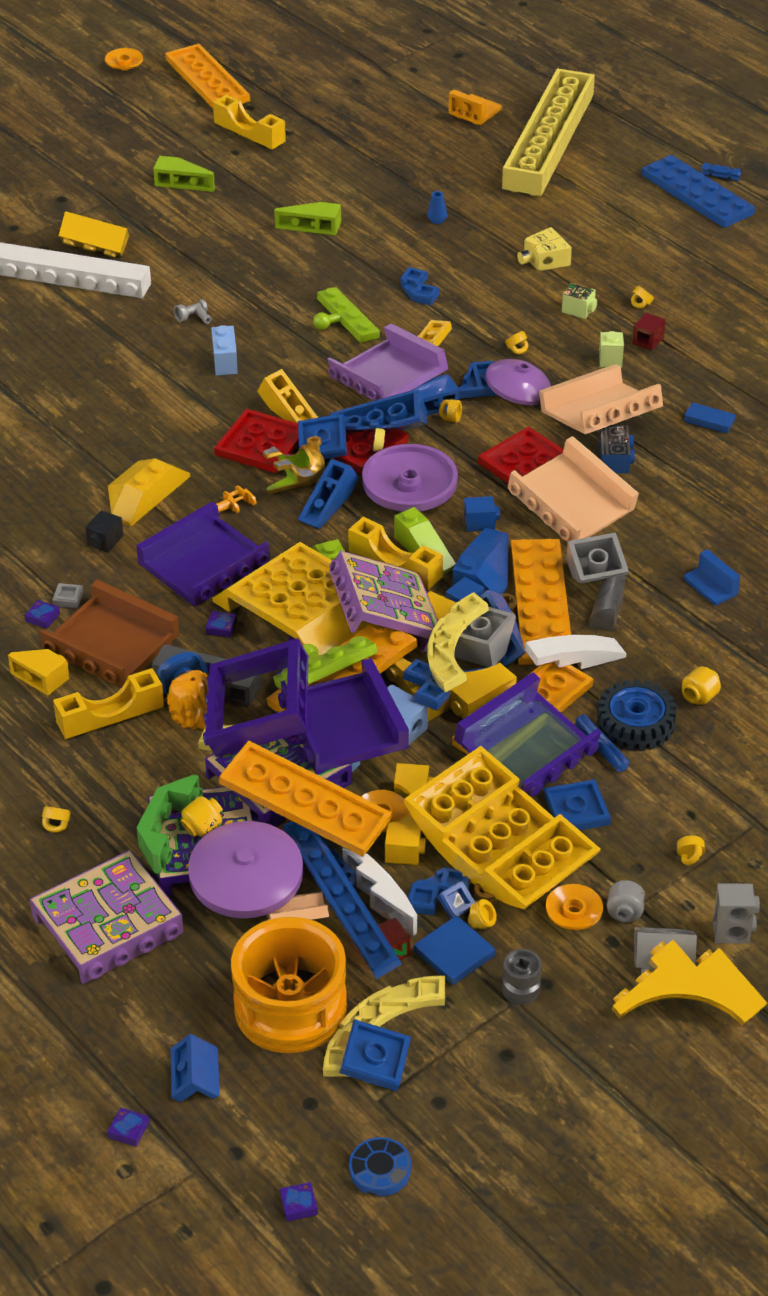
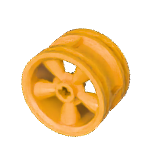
M279 917L254 926L239 939L232 953L231 971L234 986L235 1018L242 1033L259 1047L278 1053L305 1052L329 1041L338 1030L340 1022L346 1017L347 1011L345 986L346 956L343 945L338 937L326 926L316 921L301 917ZM298 969L305 970L315 975L305 983L297 976ZM275 971L279 977L273 986L260 980L262 977Z

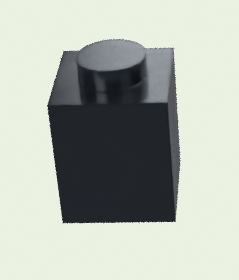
M103 510L85 527L87 545L107 553L124 536L122 517Z

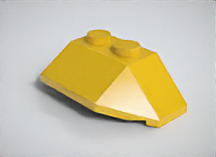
M156 458L137 461L108 485L111 514L122 517V523L131 527L190 477V473Z

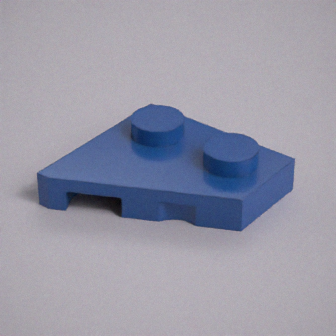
M494 361L471 362L468 373L463 377L462 386L458 387L459 398L497 395L485 380L487 368Z

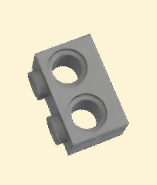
M717 884L712 919L715 943H750L751 932H756L757 925L754 913H759L760 908L759 896H754L753 884Z

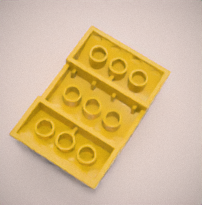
M480 746L404 799V804L430 843L449 864L463 873L464 877L466 875L474 885L478 883L482 887V891L495 895L496 899L511 906L526 909L597 855L601 849L561 814L554 818L518 787L520 779Z

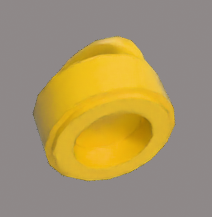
M637 286L633 290L634 294L631 297V304L638 309L644 308L647 304H651L654 297L641 286ZM638 297L643 300L641 303L636 301Z
M524 331L505 340L508 349L511 348L515 354H523L528 349L527 336ZM522 343V348L517 349L515 345Z
M460 400L442 401L439 407V414L442 420L452 423L459 422L462 414ZM446 405H448V407H447V415L445 414V407H446Z
M45 806L42 813V825L47 831L60 833L66 829L71 812L67 809ZM49 820H61V824L53 826L49 823Z
M690 835L682 837L677 841V853L681 856L682 863L688 866L692 865L705 853V842L702 838Z
M481 899L471 904L468 925L472 929H487L495 924L496 911L488 900Z

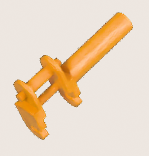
M237 485L235 490L230 493L224 491V500L216 505L218 506L219 513L230 508L237 514L240 512L237 501L242 499L249 504L252 503L253 506L257 502L250 491Z

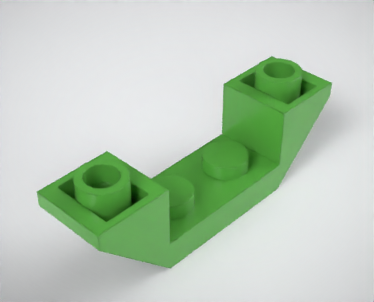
M193 774L158 787L137 826L139 848L156 874H160L164 865L170 863L173 853L172 848L169 847L168 835L161 833L162 823L164 819L169 818L171 810L182 812L193 800L202 796L203 789L200 788L198 775Z

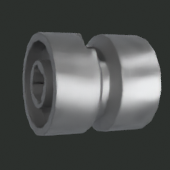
M516 949L507 954L504 959L502 990L505 998L511 1003L527 1005L534 1002L540 994L542 962L540 957L533 951Z

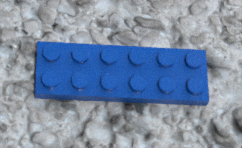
M673 155L666 156L641 169L642 176L723 228L755 213V207L746 200L738 197Z

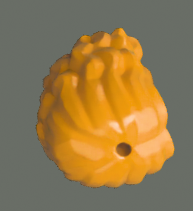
M200 670L187 671L185 674H181L172 680L169 694L167 695L168 711L171 714V719L175 723L181 724V727L192 730L198 728L204 730L206 726L204 714L207 713L205 696L208 694V676Z

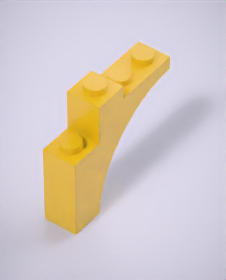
M401 658L387 668L385 673L390 681L395 682L403 691L414 696L421 686L403 679V672L411 662ZM501 663L485 669L465 672L467 681L451 689L449 698L437 711L428 707V721L449 709H452L457 716L464 719L515 685L517 677Z
M672 940L668 944L662 941L650 952L653 956L650 958L649 964L655 971L651 972L650 969H647L635 980L638 983L636 987L631 991L625 988L613 998L615 1004L611 1010L620 1019L629 1011L652 1001L685 998L704 1002L719 1008L743 1026L762 1010L767 1002L720 948L714 953L710 949L707 950L696 960L699 964L696 966L678 944Z

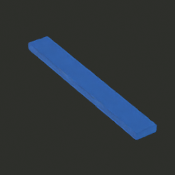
M293 821L283 825L284 832L297 844L302 861L374 977L378 979L400 966L402 963L322 837Z

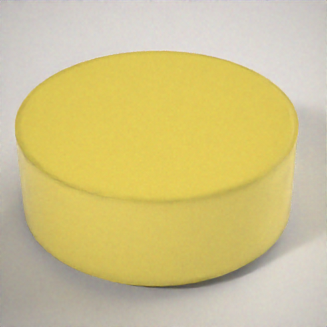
M376 428L374 452L383 449L384 429Z

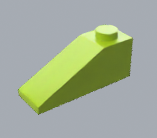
M159 156L153 168L155 186L214 192L215 190L214 172L181 158Z
M317 202L275 208L274 210L275 228L336 236L341 224V204Z
M413 507L394 516V538L410 553H414L424 545L443 554V574L453 570L456 563L429 520Z

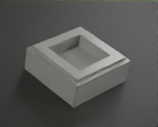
M58 583L52 599L53 605L78 608L83 594V586Z

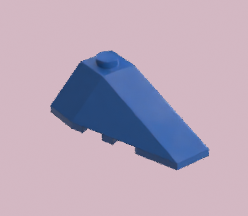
M418 389L330 413V416L344 414L346 431L376 430V428L407 430L427 424V409Z
M485 528L459 557L453 568V586L464 577H467L483 586L484 592L490 590L504 594L508 588V533Z

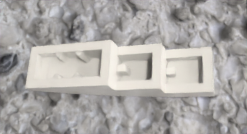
M596 635L548 637L528 641L525 644V651L536 666L554 661L558 667L576 663L580 669L626 658V652L615 638Z
M343 847V860L356 873L357 887L370 895V908L410 935H416L417 913L393 878L368 854L362 857Z

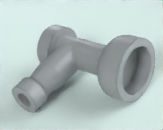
M204 299L198 300L196 304L187 307L183 304L174 306V315L178 322L186 321L188 316L194 313L205 324H209L212 321V318L206 313L208 307Z

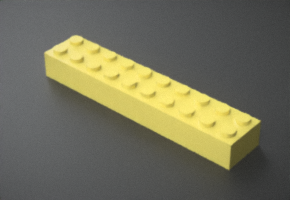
M563 69L556 70L503 167L502 189L511 192L528 193L533 196H542L593 97L594 74Z

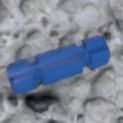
M703 163L701 173L708 176L712 174L713 177L724 179L729 177L730 180L739 181L741 177V170L737 168L731 170L730 167L715 164L712 166L710 163Z

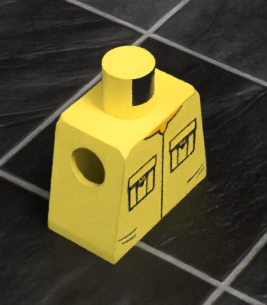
M550 227L527 237L524 243V251L518 252L517 257L520 264L530 262L537 270L543 271L571 265L572 247Z

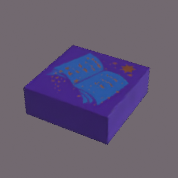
M37 600L25 614V622L47 629L60 614V608Z
M212 611L206 625V634L231 638L237 622V614Z
M120 1108L108 1130V1138L137 1147L150 1123L149 1116Z
M311 1182L280 1188L286 1221L318 1215Z

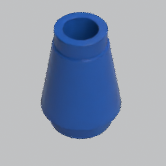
M440 191L432 192L427 212L429 221L434 224L443 223L447 217L444 194Z

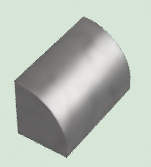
M613 576L601 584L589 620V627L614 631L624 597L625 576Z

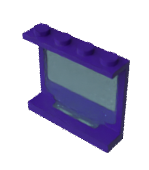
M534 672L458 722L454 740L469 754L482 746L520 779L518 787L529 796L538 794L548 782H555L562 772L568 768L570 770L573 769L580 759L586 755L591 756L599 747L598 741L601 735V731L596 729L586 736L537 692L541 678Z

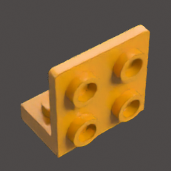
M454 89L449 92V114L473 122L476 125H482L502 110L501 104L479 96L467 95Z

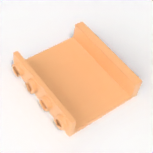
M617 364L539 391L541 411L583 434H588L663 406L660 384L636 390L622 383L621 366Z
M573 436L566 440L562 454L522 477L515 470L512 471L507 488L528 509L537 514L546 525H549L567 542L591 537L633 511L639 495L635 489Z

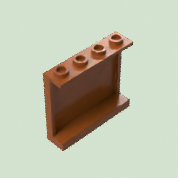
M96 580L91 584L92 597L53 633L43 629L40 631L42 648L62 655L69 664L76 665L90 674L105 679L109 683L123 687L129 675L141 672L157 657L164 644L169 645L179 636L178 616L100 580Z

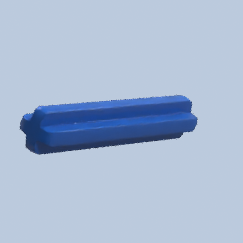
M585 714L575 719V726L586 736L596 729L600 730ZM601 731L597 750L618 772L627 770L629 760Z

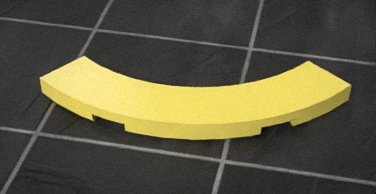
M474 592L454 604L450 608V612L444 618L441 617L429 637L427 656L430 671L434 680L444 692L467 681L466 673L455 660V647L460 635L467 626L479 616L489 611L488 603Z
M445 976L407 980V983L393 988L391 986L385 987L361 1001L340 1022L338 1030L330 1040L324 1057L323 1076L349 1077L340 1074L339 1071L354 1019L380 1027L390 1019L410 1010L429 1006L445 1005Z

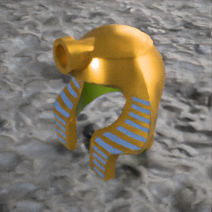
M309 437L307 445L303 444L294 455L283 454L275 447L263 451V456L266 459L277 457L279 461L274 462V467L278 471L285 469L287 473L285 479L267 487L269 494L308 486L318 480L323 474L325 466L324 457L320 452V445L322 444L320 437Z

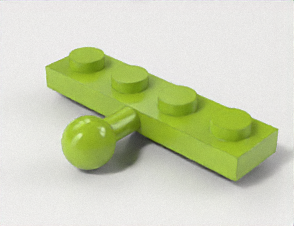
M336 287L317 292V300L331 313V315H327L321 312L314 316L313 324L317 329L325 330L331 323L340 322L360 343L379 338L380 330Z
M358 636L340 647L336 646L328 649L322 655H319L318 649L313 644L302 645L309 657L308 684L378 653L376 643L364 636ZM288 668L282 670V673L273 676L276 687L281 689V681L284 680L287 684Z

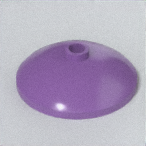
M502 359L493 362L488 366L485 374V380L492 391L508 401L522 405L540 404L539 391L551 387L547 376L540 369L523 360Z

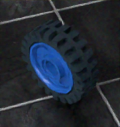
M634 679L633 684L629 680H624L623 685L617 682L613 688L609 686L599 699L597 710L598 728L613 744L617 742V747L622 749L625 745H628V750L634 751V747H638L639 751H645V746H648L650 750L655 749L656 744L660 747L664 744L665 740L668 741L670 739L676 722V703L672 695L668 696L666 689L660 691V685L654 684L651 687L650 681L640 684V680Z

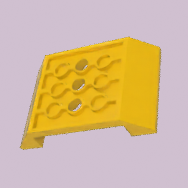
M301 542L212 598L214 603L228 612L242 605L293 638L299 639L302 645L313 644L318 649L319 655L326 653L332 647L340 646L370 624L369 622L361 621L355 633L350 631L329 572L332 560Z

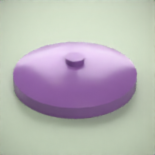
M401 444L382 449L367 460L362 471L363 488L369 498L385 508L402 512L413 507L418 511H425L445 503L454 494L458 481L457 468L450 457L435 448L419 444Z
M239 821L222 825L210 831L196 844L189 859V880L196 897L212 911L233 918H254L280 909L294 897L302 881L303 861L297 844L284 831L262 822Z

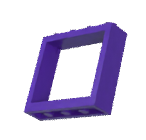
M299 639L210 664L209 676L207 677L208 694L205 696L207 713L204 714L206 731L203 733V740L206 746L209 745L216 757L240 751L248 740L261 745L307 732L309 657ZM288 666L286 711L223 728L226 684Z

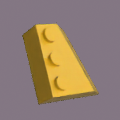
M65 211L59 238L63 244L82 247L90 252H104V255L116 258V255L122 256L129 234L127 228Z

